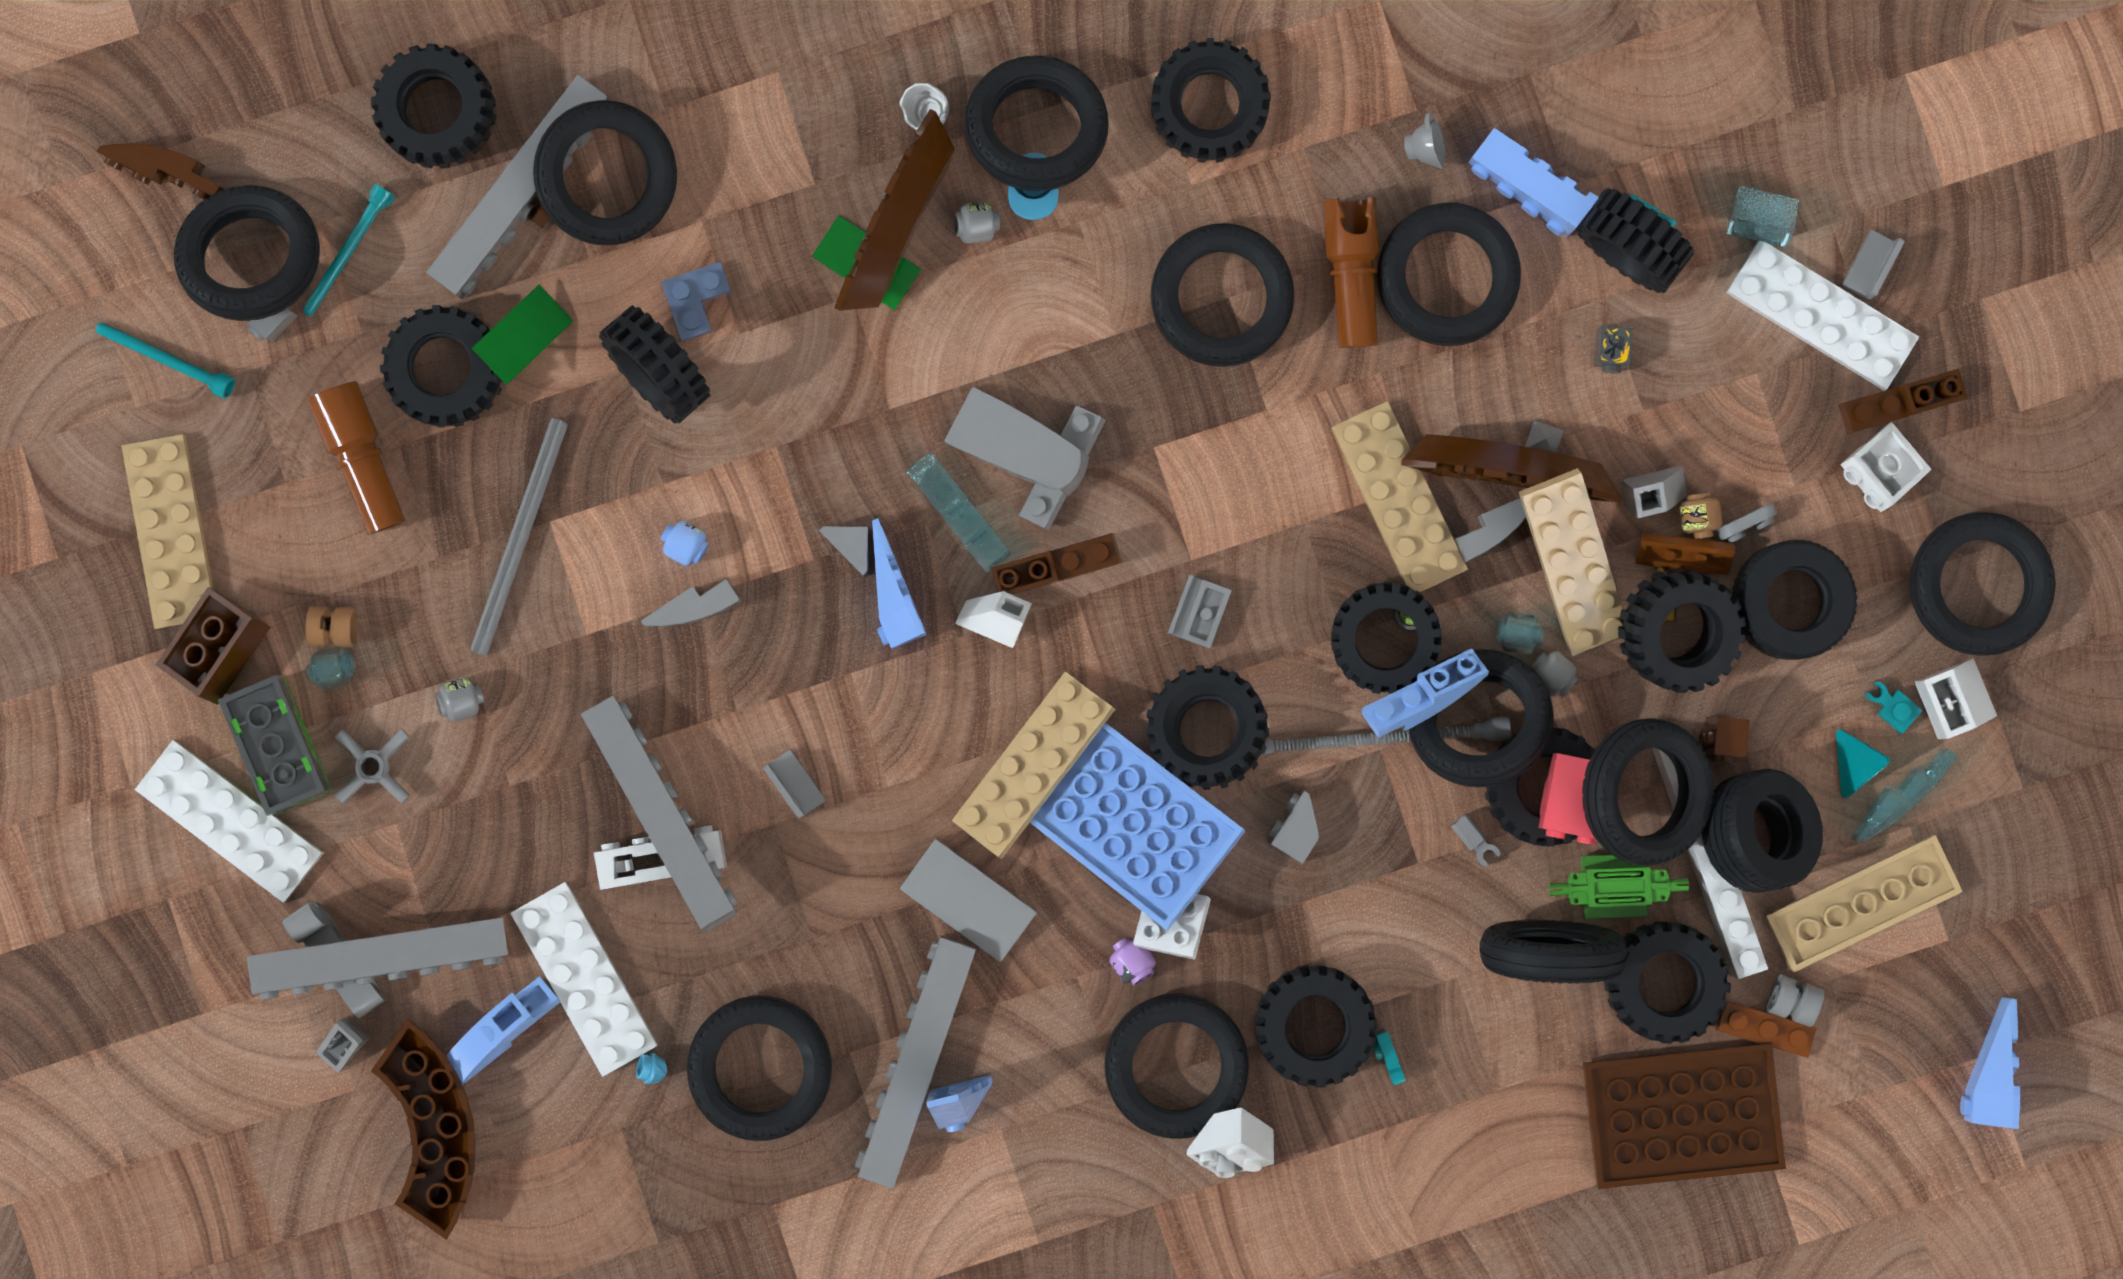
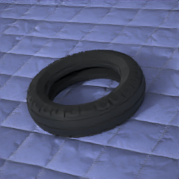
M1041 55L1022 56L996 66L976 85L969 98L965 112L966 138L975 159L995 179L1021 190L1047 191L1076 181L1096 163L1104 149L1108 136V112L1102 94L1095 83L1076 66L1054 57ZM1032 88L1046 89L1058 93L1066 98L1078 113L1081 128L1077 138L1067 149L1051 157L1029 158L1014 153L999 140L992 123L997 108L1007 97L1018 91Z
M597 100L572 107L551 123L538 144L534 158L533 177L535 190L544 211L562 231L575 239L589 244L611 246L636 240L648 233L661 221L668 211L675 194L677 165L674 151L666 134L651 117L641 110L622 102ZM597 128L613 129L630 137L642 151L647 164V184L641 199L628 212L612 218L593 216L578 207L569 196L563 179V165L569 148L581 135Z
M256 185L231 187L204 199L185 218L178 231L174 246L176 274L187 295L207 312L224 319L236 321L264 319L271 315H276L293 305L309 288L315 277L320 258L318 233L305 209L294 199L280 191ZM247 218L265 219L279 225L288 234L290 249L284 266L274 277L260 285L250 288H232L216 282L206 272L205 253L210 241L222 228L235 221Z
M1461 203L1433 204L1416 210L1405 217L1386 239L1379 256L1377 268L1380 296L1392 319L1411 336L1440 346L1468 344L1494 331L1512 310L1521 282L1519 255L1513 240L1505 228L1486 212ZM1439 232L1461 233L1476 241L1487 254L1492 268V284L1483 304L1473 312L1459 317H1441L1423 309L1412 297L1406 282L1407 260L1415 245L1429 235Z
M1209 224L1182 235L1161 257L1152 279V311L1163 336L1178 352L1187 358L1210 366L1227 367L1240 365L1263 355L1284 333L1294 306L1293 279L1283 255L1271 241L1260 233L1236 224ZM1228 252L1247 259L1257 268L1265 283L1266 306L1263 315L1250 330L1235 337L1216 338L1201 333L1187 321L1179 304L1178 290L1183 274L1193 262L1211 253Z
M1968 513L1944 522L1923 541L1911 567L1910 595L1919 620L1926 630L1939 642L1953 650L1969 655H1996L2008 652L2024 644L2037 633L2046 621L2055 596L2054 567L2050 555L2041 540L2024 524L1997 513ZM1972 540H1986L2003 546L2016 558L2023 572L2024 593L2019 607L2009 619L1991 628H1978L1959 620L1948 609L1941 593V573L1946 560L1959 546Z
M1476 649L1473 651L1489 671L1482 681L1498 683L1509 688L1519 697L1525 708L1524 722L1516 738L1497 752L1486 755H1469L1451 748L1440 737L1437 731L1438 713L1408 730L1411 742L1418 756L1438 776L1462 786L1489 787L1500 785L1519 777L1536 763L1550 740L1554 714L1551 697L1546 685L1528 664L1515 656L1501 651ZM1463 652L1454 654L1453 656H1450V657H1448V658L1442 660V661L1439 662L1438 664H1440V663H1442V662H1444V661H1446V660H1448V659H1450V658H1453V657H1455V656H1457V655H1459V654H1461V653H1463Z
M1654 718L1638 719L1623 724L1609 733L1600 742L1593 752L1585 771V779L1582 786V802L1587 824L1595 839L1605 850L1618 859L1631 864L1656 865L1680 856L1696 842L1697 837L1699 838L1706 826V822H1708L1714 798L1712 769L1700 743L1682 727L1666 720ZM1655 747L1664 752L1675 767L1678 778V797L1674 811L1667 823L1653 834L1639 836L1631 831L1622 819L1618 805V787L1621 775L1628 762L1639 752Z
M1515 920L1491 925L1484 931L1479 948L1482 963L1489 971L1505 977L1525 981L1532 980L1533 982L1540 981L1542 983L1579 984L1581 982L1594 983L1606 981L1619 976L1627 962L1625 940L1616 931L1593 924L1565 922L1562 920Z
M1164 994L1138 1004L1117 1024L1106 1049L1105 1078L1115 1105L1135 1126L1147 1133L1163 1138L1184 1139L1198 1136L1213 1114L1236 1109L1243 1097L1248 1082L1249 1057L1239 1028L1229 1015L1217 1005L1194 995ZM1169 1022H1185L1204 1030L1216 1043L1221 1057V1073L1213 1092L1200 1104L1184 1110H1169L1150 1102L1138 1089L1132 1073L1134 1052L1141 1039L1155 1027Z
M772 996L739 998L713 1012L695 1034L687 1060L689 1088L702 1114L723 1132L751 1141L778 1139L804 1126L823 1104L832 1076L830 1049L818 1024L800 1007L789 1001ZM751 1024L771 1025L784 1031L794 1040L803 1059V1079L798 1092L787 1104L768 1112H752L732 1103L721 1090L716 1077V1058L722 1043L735 1030Z

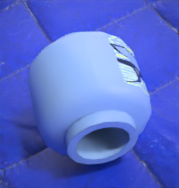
M686 520L679 521L675 526L669 524L660 539L665 542L663 546L664 555L685 567L692 563L697 565L709 546V543L706 542V533Z

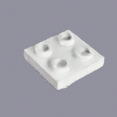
M1197 894L1169 931L1165 930L1141 911L1133 945L1138 948L1195 960L1211 899L1208 896Z

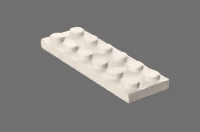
M1762 239L1757 241L1726 291V294L1883 391L1888 389L1919 339V336Z
M177 740L171 741L135 788L147 800L283 903L289 900L324 854L323 851L277 816H266L260 803Z
M567 882L560 884L511 912L514 921L602 1077L658 1046L656 1039Z

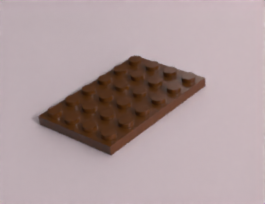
M1772 1043L1583 1062L1596 1188L1604 1189L1786 1169Z

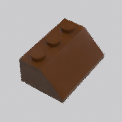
M208 587L155 665L198 697L218 705V699L224 697L270 629V626L250 611Z

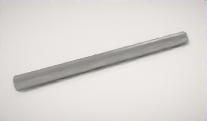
M557 418L550 420L471 645L472 652L486 656L489 652L568 426L565 421Z

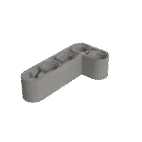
M316 900L306 903L282 921L289 935L297 943H304L306 947L347 941L324 907ZM356 980L343 982L344 988L336 989L352 1013L358 1018H362L386 1001V997L377 982L357 986Z

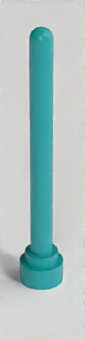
M376 183L369 191L371 195L368 199L369 205L302 309L304 315L312 316L316 312L381 209L384 210L386 206L390 207L396 198L395 195Z
M98 323L95 327L99 335L207 384L208 389L212 390V394L225 400L234 389L236 378L225 372H215L212 374L105 323Z

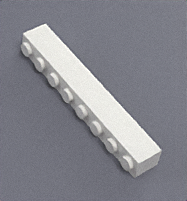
M1652 747L1674 810L1678 797V778L1675 767L1664 752ZM1701 834L1687 851L1726 964H1728L1730 975L1733 978L1741 979L1767 970L1768 967L1742 892L1724 880L1712 866L1705 852Z

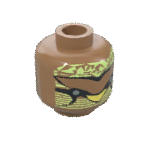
M1711 493L1686 496L1687 501L1680 504L1683 531L1694 533L1695 539L1714 537L1713 530H1718L1723 526L1720 500L1712 497Z

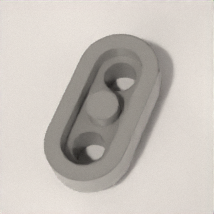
M1771 502L1723 525L1716 531L1721 541L1727 538L1729 543H1732L1747 536L1744 531L1747 528L1755 525L1757 530L1774 523L1775 521L1772 516L1778 513Z

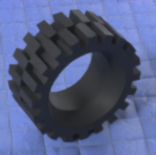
M1604 189L1599 199L1576 228L1578 236L1584 240V244L1593 249V253L1598 257L1603 258L1606 264L1619 270V273L1623 276L1631 278L1634 283L1642 284L1646 289L1650 291L1653 289L1656 293H1665L1694 254L1693 247L1689 246L1690 242L1681 237L1683 234L1678 229L1671 227L1669 221L1659 217L1656 211L1648 209L1641 201H1635L1630 195L1626 193L1621 194L1616 189Z
M1392 582L1372 583L1352 593L1340 606L1331 632L1332 651L1334 652L1335 661L1338 667L1340 666L1343 674L1348 680L1354 681L1356 686L1363 690L1364 688L1372 690V693L1381 694V692L1392 694L1416 682L1418 674L1436 665L1442 647L1441 626L1430 602L1417 590L1414 591L1407 585L1394 584ZM1381 608H1392L1406 614L1414 623L1418 633V642L1413 655L1405 663L1393 668H1380L1368 663L1360 655L1355 642V633L1360 621L1370 612Z

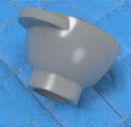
M1426 113L1425 123L1417 127L1413 134L1406 135L1404 138L1406 155L1409 160L1418 159L1422 163L1443 169L1445 163V144L1441 127L1438 121L1435 120L1433 113Z

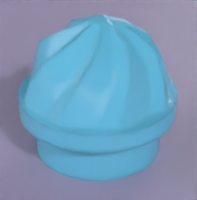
M650 1053L649 1055L642 1054L637 1064L636 1078L643 1080L644 1084L660 1082L668 1071L665 1060L655 1053Z

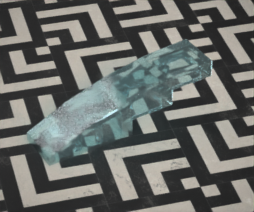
M931 452L906 471L986 573L1011 554Z
M1939 749L1926 771L1921 768H1912L1898 790L1893 787H1884L1850 839L1863 843L1895 823L1915 807L1941 780L1958 755L1949 749Z

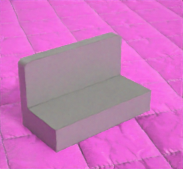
M1870 230L1841 287L1866 300L1877 296L1905 240L1898 238L1893 241L1874 230Z
M791 749L763 767L798 819L803 818L827 801Z

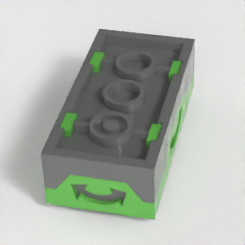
M274 675L218 699L266 816L277 815L333 791L285 676Z

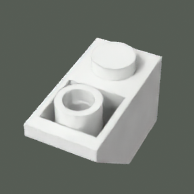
M1004 591L966 600L955 624L1013 648L1032 603Z

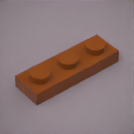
M1641 532L1635 554V563L1729 575L1735 554V544Z
M1727 1001L1728 1004L1725 1011L1721 1009L1716 1031L1759 1044L1772 1043L1773 1048L1809 1057L1816 1027H1808L1783 1017Z

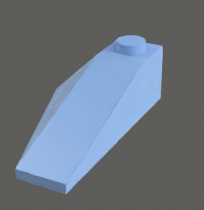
M877 518L872 521L879 620L882 625L877 628L883 645L890 644L891 649H895L922 638L927 633L880 520Z
M2002 997L1966 1086L1965 1096L1961 1097L1960 1112L1964 1115L1965 1121L1975 1124L2019 1129L2020 1086H2014L2013 1075L2016 1069L2019 1068V1057H2017L2015 1050H2012V1043H2016L2018 1039L2017 999Z
M992 1074L931 1089L926 1103L938 1129L946 1128L948 1133L965 1128L964 1123L970 1122L993 1083Z

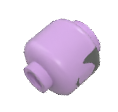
M1126 937L1113 946L1115 952L1111 955L1109 962L1123 983H1132L1135 986L1154 974L1153 968L1156 964V959L1150 950L1135 947L1133 945L1134 940L1131 941L1129 937Z

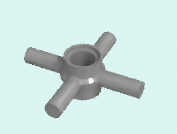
M344 729L335 736V739L356 759L355 770L357 774L335 795L336 799L344 805L365 783H380L401 804L410 797V794L388 774L390 770L388 759L410 736L403 729H400L380 751H365ZM370 758H375L379 763V771L373 776L366 771V763Z

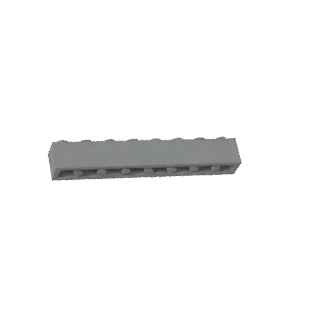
M577 75L426 273L460 299L464 295L469 296L477 287L479 281L476 279L482 271H488L495 264L498 258L495 254L502 245L508 246L517 233L515 228L521 220L526 222L535 211V206L533 205L538 200L533 177L534 158L538 144L547 128L556 118L570 108L590 101L610 100L608 96L580 75ZM590 131L581 135L569 148L564 160L563 172L572 163L573 157L571 155L577 147H584L591 138L592 133Z
M613 695L581 713L584 722L700 929L706 934L737 916L738 914L734 906L739 904L730 888L724 890L721 886L719 879L723 875L715 861L709 863L703 854L708 850L700 834L693 836L688 826L693 824L684 807L678 809L673 799L678 797L670 781L668 780L663 783L658 774L663 768L655 754L648 756L643 746L647 745L648 742L639 727L634 730L631 726L629 719L633 718V715L625 701L618 703Z
M503 918L252 955L247 956L252 995H259L260 1000L279 998V992L292 990V995L312 993L311 987L324 985V990L326 991L344 988L343 982L356 980V985L359 986L376 983L375 977L388 975V981L408 978L407 972L420 970V976L437 974L439 973V967L451 966L452 971L469 969L471 968L470 963L483 961L484 966L503 963L502 958L508 957Z
M944 936L940 937L939 942L932 941L927 959L932 960L929 972L922 970L917 988L922 990L919 1001L912 1000L906 1017L912 1020L908 1032L905 1030L901 1031L896 1048L901 1049L898 1061L891 1060L886 1074V1078L891 1079L888 1090L881 1089L875 1106L881 1109L877 1121L871 1119L865 1135L866 1138L870 1139L867 1151L860 1150L855 1167L860 1169L858 1177L894 1189L977 948Z

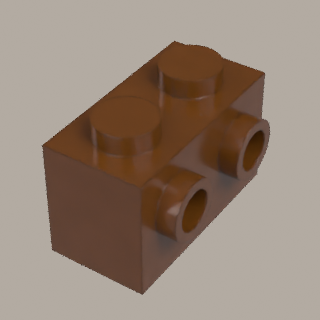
M1719 716L1706 717L1705 729L1700 731L1699 743L1706 755H1712V762L1736 763L1737 758H1746L1750 720Z

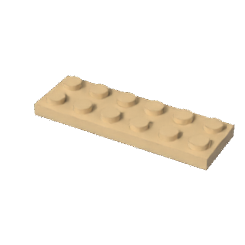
M1388 401L1331 427L1330 429L1404 584L1420 593L1468 570L1422 472L1401 465L1402 458L1411 449Z
M184 434L121 445L152 620L156 630L182 625L208 587L213 589L187 439Z
M1577 468L1520 491L1521 502L1569 653L1574 656L1619 638L1618 627L1623 626L1624 620L1619 618L1623 608L1582 473Z
M1064 672L952 821L1002 859L1116 709L1067 672Z
M1931 835L1764 915L1790 971L1794 973L1963 891L1936 835Z

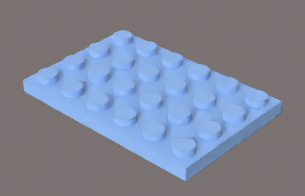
M1107 723L1103 725L1030 821L1033 826L1167 931H1169L1246 832Z

